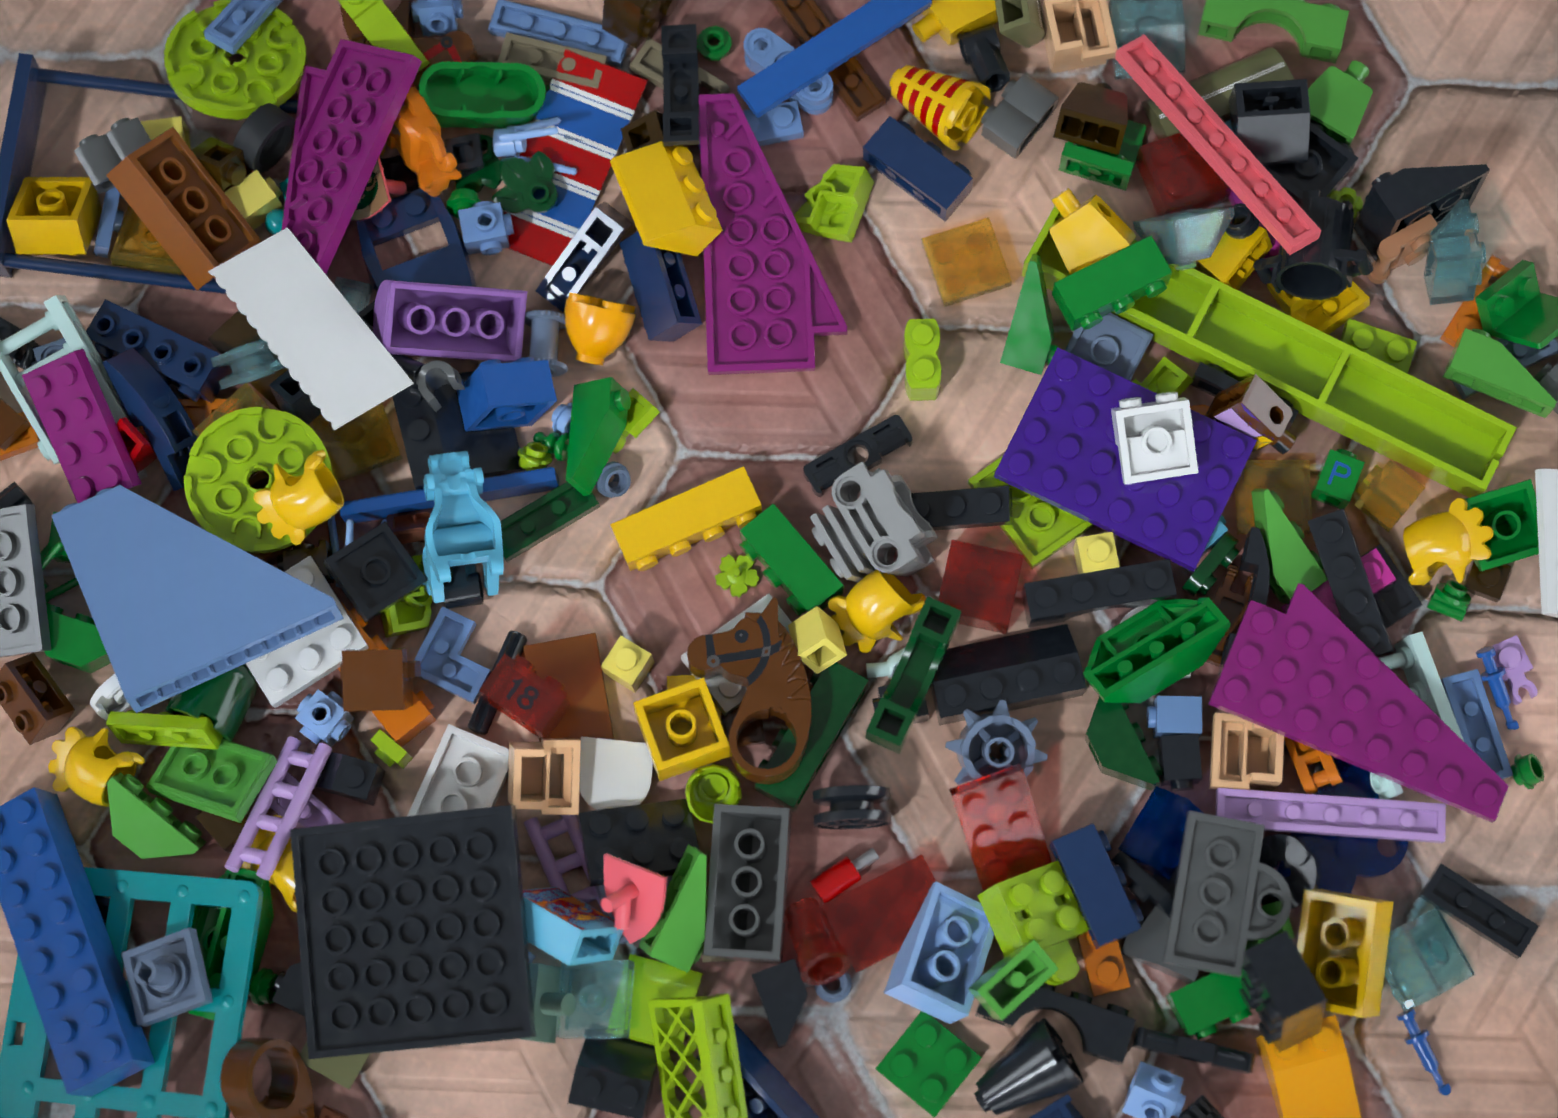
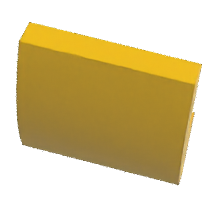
M1353 281L1352 287H1347L1338 296L1323 300L1301 299L1285 293L1284 290H1281V293H1277L1272 283L1267 284L1268 290L1287 315L1328 335L1342 326L1349 318H1353L1370 306V297Z

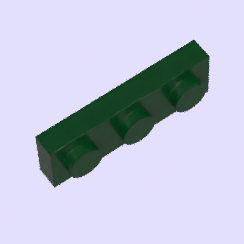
M566 482L501 520L503 557L506 562L598 509L600 505L593 493L591 492L590 495L583 496L571 484Z

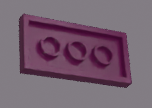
M84 349L71 352L22 375L77 503L94 497L99 491L106 488H114L121 485L130 489L142 484Z

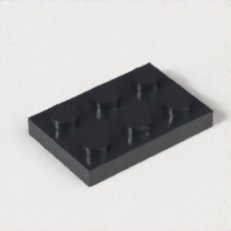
M686 799L580 812L578 815L590 887L604 885L603 867L604 854L606 853L662 876H672L688 844L699 850L692 813L688 808Z

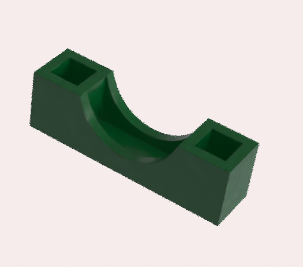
M927 596L896 671L867 727L865 739L900 754L960 622L962 611Z

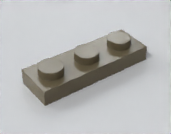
M506 32L497 63H521L532 67L546 81L551 82V79L555 78L598 88L602 71L596 69L593 80L557 72V66L561 59L564 58L565 49L605 65L608 64V59L605 55ZM565 58L562 61L564 70L571 71L575 68L576 63L574 59Z

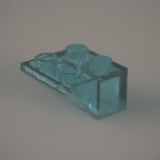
M1468 199L1460 200L1430 233L1424 270V280L1430 305L1474 300L1476 286L1482 283L1480 264L1486 262V249L1483 241L1478 242L1477 213H1471Z

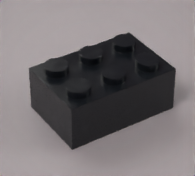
M1285 931L1244 951V963L1241 967L1243 976L1240 978L1243 988L1239 990V993L1248 1010L1255 1009L1262 1022L1258 1023V1027L1265 1041L1268 1044L1274 1042L1280 1053L1320 1033L1326 998L1288 932Z

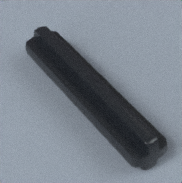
M512 630L508 632L468 723L470 730L482 735L488 733L523 653V646L527 643L525 635Z

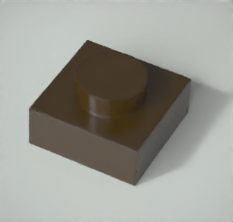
M1472 560L1464 582L1467 592L1498 602L1501 599L1511 566L1504 564L1485 571H1479Z

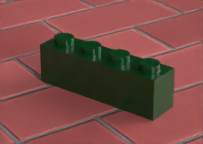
M838 662L819 674L814 672L809 681L813 685L810 691L811 728L808 745L797 770L781 782L755 784L756 791L783 807L790 808L792 812L796 811L868 689L869 680ZM784 727L780 729L772 743V747L776 748L774 754L769 761L763 759L758 768H776L790 759L795 751L796 741L789 728L788 730Z

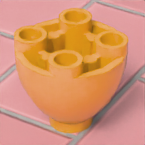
M570 292L569 298L566 299L565 325L569 339L577 352L575 360L603 366L605 358L617 350L628 337L635 321L636 314L634 312L636 306Z

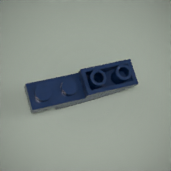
M128 349L102 362L131 424L135 428L143 426L173 491L184 488V475L186 474L190 457L189 453L199 434L182 404L159 373L135 349Z

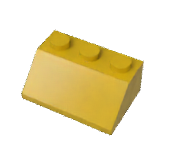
M663 141L616 156L610 161L644 246L698 256L722 231L717 218V212L711 204L704 181L698 173L693 161V155L688 147L682 145L664 146Z

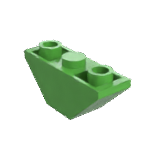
M120 772L111 777L107 782L112 835L141 859L195 854L207 843L200 837L202 833L195 825L188 821L182 823L171 814L173 809L168 803L158 797L153 799L144 792V785L136 777L128 773L123 775Z

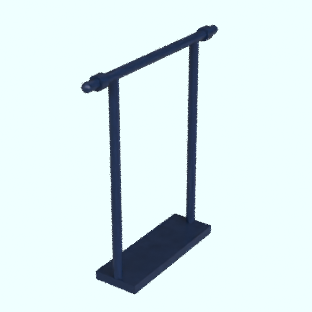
M19 53L0 151V276L12 278L13 268L196 290L186 276L182 274L16 254L6 220L24 177H30L47 83L181 100L170 84L44 69L39 67L32 54ZM289 99L279 108L286 113L297 114L298 100ZM215 278L199 290H196L226 294V290L217 284Z

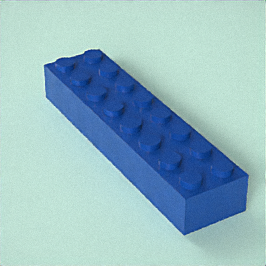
M33 787L0 806V904L66 1092L69 1095L92 1097L154 1064L155 1061L143 1028L137 1025L131 995L59 797L55 793Z

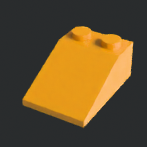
M1336 1015L1323 1018L1320 1033L1280 1053L1274 1042L1268 1044L1262 1035L1255 1037L1279 1118H1361L1349 1058Z

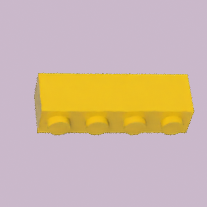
M743 466L610 525L629 570L638 569V571H645L657 565V559L671 554L672 557L680 556L691 550V545L703 539L705 542L719 539L725 534L724 530L735 525L743 528L762 513V505Z

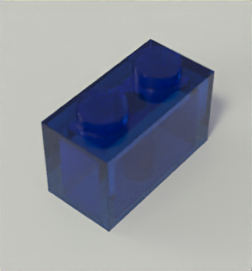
M1156 786L1118 850L1122 853L1125 852L1143 869L1170 879L1179 864L1187 812H1203L1188 798Z

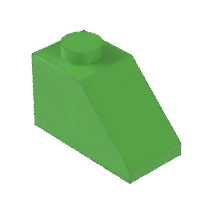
M1032 939L993 965L968 990L992 1018L1003 1020L1058 971L1059 968L1040 945Z

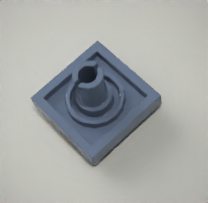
M186 928L122 952L138 1026L146 1027L213 1002L196 929Z

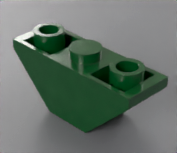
M1099 696L1086 732L1085 741L1101 773L1151 791L1158 788L1160 783L1158 777L1163 775L1162 770L1154 755L1147 756L1142 746V743L1146 742L1145 736L1137 722L1131 723L1125 710L1129 709L1128 703L1104 702Z

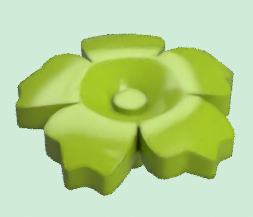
M729 554L726 557H722L719 566L722 573L715 575L716 585L722 587L723 590L730 588L731 596L740 598L748 592L747 586L756 587L760 580L757 571L751 569L754 561H751L747 555H739L736 561Z

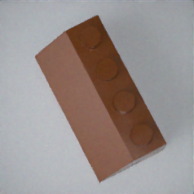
M171 127L126 156L106 174L196 290H199L216 278L208 272L209 270L262 242L174 127Z

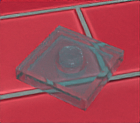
M609 960L572 966L561 962L559 993L573 994L576 999V1009L571 1016H557L555 1037L561 1039L629 1038L635 962L630 960Z

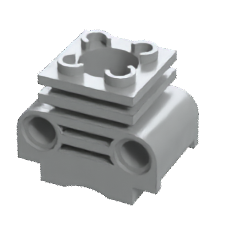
M860 462L834 481L832 497L838 508L827 505L822 508L826 516L818 513L810 516L815 525L811 529L812 533L821 546L826 544L833 556L830 559V564L840 578L845 577L846 580L859 582L875 569L891 575L909 577L935 561L926 545L937 539L938 536L930 523L916 510L912 501L911 491L902 476L890 475L887 470L878 468L871 472L867 469L864 462ZM861 490V494H860L859 498L857 499V495H858L859 491ZM898 551V558L894 562V554Z

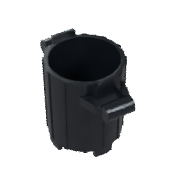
M1320 190L1303 191L1302 198L1295 201L1321 229L1320 237L1291 255L1280 245L1279 255L1256 260L1253 266L1261 282L1264 284L1272 283L1277 293H1281V290H1284L1285 293L1301 299L1323 300L1336 297L1347 287H1352V277L1369 275L1374 268L1367 252L1364 249L1351 250L1354 209L1350 201H1346L1345 204L1329 197H1320Z

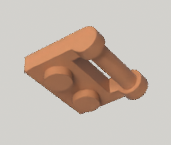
M1431 214L1380 242L1377 249L1378 258L1372 263L1374 269L1367 275L1372 283L1382 284L1387 280L1390 271L1405 263L1408 266L1414 265L1426 256V250L1433 242L1432 238L1438 227Z

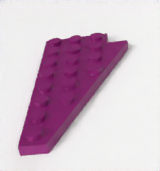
M340 39L327 70L306 65L304 67L300 84L282 230L288 227L325 274L328 272L329 266L422 63L414 55Z
M735 94L699 95L701 179L704 181L706 192L717 212V218L722 227L720 234L704 249L708 375L815 371L814 336L847 335L848 331L845 320Z
M1297 584L1285 614L1250 600L1209 700V705L1491 823L1496 821L1509 786L1305 585Z

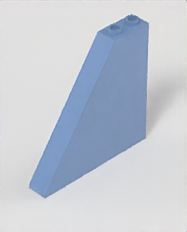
M121 485L103 489L94 497L80 503L69 504L60 512L51 515L125 699L136 713L344 619L334 598Z

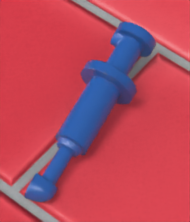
M1494 647L1482 648L1476 652L1477 657L1482 658L1486 669L1480 675L1482 681H1488L1496 706L1503 710L1507 721V728L1510 730L1519 729L1518 722L1512 718L1509 709L1511 700L1502 677L1506 674V670L1504 667L1496 666Z
M1414 1008L1396 1016L1398 1021L1403 1020L1410 1036L1405 1038L1406 1044L1413 1045L1425 1071L1432 1074L1440 1094L1444 1096L1449 1095L1451 1087L1449 1083L1444 1084L1437 1070L1439 1066L1438 1060L1426 1038L1430 1035L1429 1030L1424 1029L1420 1031L1414 1018L1416 1014Z

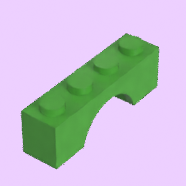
M1205 0L1198 35L1232 42L1243 29L1259 23L1274 24L1292 35L1298 45L1301 57L1335 64L1341 51L1349 11L1341 10L1334 4L1317 5L1308 3L1305 0Z

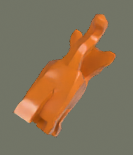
M415 86L410 87L404 105L401 107L394 123L400 132V136L390 131L387 145L391 149L396 148L405 165L417 174L419 188L430 196L437 197L443 190L447 189L450 180L459 179L462 175L455 169L457 161L454 155L446 153L438 120L431 112L424 98L419 94L418 89Z

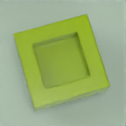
M381 729L370 739L378 747L374 754L389 767L397 763L404 769L413 759L408 752Z

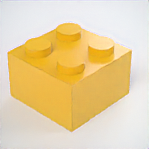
M24 177L6 220L16 254H67L71 256L86 254L100 220L102 206L98 192L89 177Z
M704 677L633 702L635 715L659 781L730 757L729 744Z

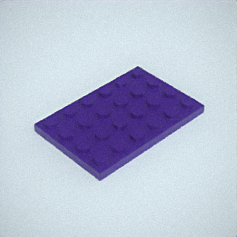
M1057 347L994 473V477L1194 572L1257 440L1190 409L1198 473L1124 484L1119 450L1115 443L1111 408L1120 407L1119 400L1141 397L1142 403L1155 402V395L1157 393Z

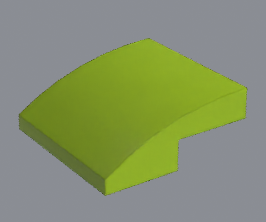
M630 954L608 1033L654 1045L648 1000L655 998L697 997L702 973L689 970L687 973L667 963ZM663 1008L664 1020L671 1027L675 1018L666 1008ZM692 1008L687 1016L690 1020L692 1015ZM681 1027L677 1036L684 1044L687 1032Z

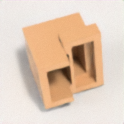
M1044 0L1042 8L1045 29L1044 43L1051 74L1106 64L1107 59L1115 58L1117 45L1107 0Z
M1215 712L1213 714L1210 789L1275 790L1282 783L1284 736L1233 714Z
M542 738V742H509L507 794L509 804L515 805V809H540L541 815H579L581 740L573 738Z

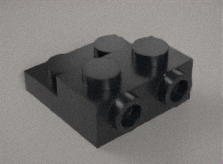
M1310 120L1308 161L1306 163L1263 166L1294 200L1302 198L1303 191L1320 190V197H1328L1352 171L1358 157L1354 155V151L1349 145L1341 141H1335L1326 134L1325 129L1319 123Z

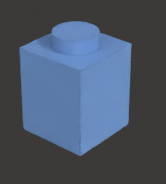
M1156 696L1153 706H1147V728H1153V738L1159 739L1161 736L1198 734L1200 737L1202 734V697Z

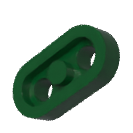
M1226 532L1186 581L1182 589L1192 597H1195L1198 592L1205 596L1217 581L1213 574L1222 564L1227 568L1239 554L1240 550L1235 547L1239 540Z

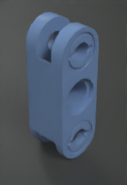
M757 28L750 31L746 35L743 45L746 66L754 74L759 73L795 50L794 47L766 28ZM827 73L788 99L790 101L797 100L798 107L809 114L819 115L825 113L833 103V82L831 76Z

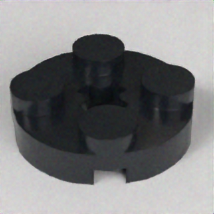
M1286 834L1270 835L1262 840L1259 863L1277 868L1278 862L1282 861L1284 868L1290 869V876H1286L1284 879L1291 893V909L1298 908L1303 903L1304 890L1317 889L1319 886L1321 867L1318 857L1298 837ZM1266 894L1262 897L1261 904L1267 905L1280 900L1275 895Z

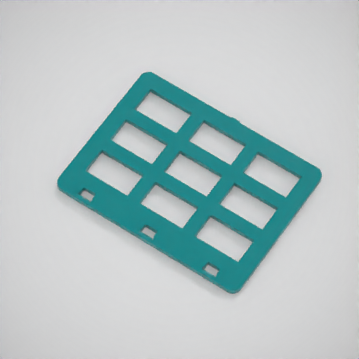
M84 867L94 896L110 897L105 927L122 973L124 970L122 952L127 951L135 900L170 903L165 936L186 928H192L195 905L232 908L219 989L210 988L212 1003L193 1009V1011L215 1013L203 1096L166 1092L178 1015L151 1025L148 1045L155 1063L144 1069L141 1089L111 1086L92 1097L67 1094L63 1080L45 1078L50 1043L19 955H17L0 1054V1118H38L41 1101L76 1105L74 1118H99L101 1108L137 1112L136 1118H162V1115L184 1118H229L230 1109L221 1092L220 1073L226 1054L242 1038L263 901L262 889L256 883L242 880ZM125 980V982H126V984H127V987H128V990H129V993H130L128 980ZM18 1022L26 1023L22 1045H14Z

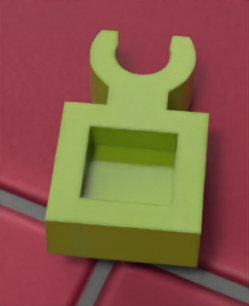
M634 388L628 392L631 406L628 410L627 425L613 450L615 454L624 447L626 437L629 434L637 438L660 413L656 407Z

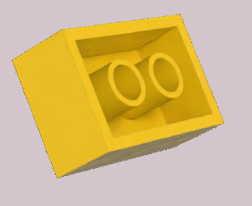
M1325 889L1304 890L1297 949L1326 998L1324 1011L1358 1018L1379 1016L1393 901Z

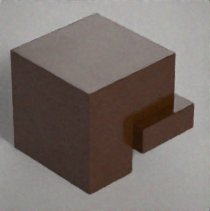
M407 648L343 650L342 664H340V679H343V711L405 710L413 706L412 678L421 675L420 661H407Z

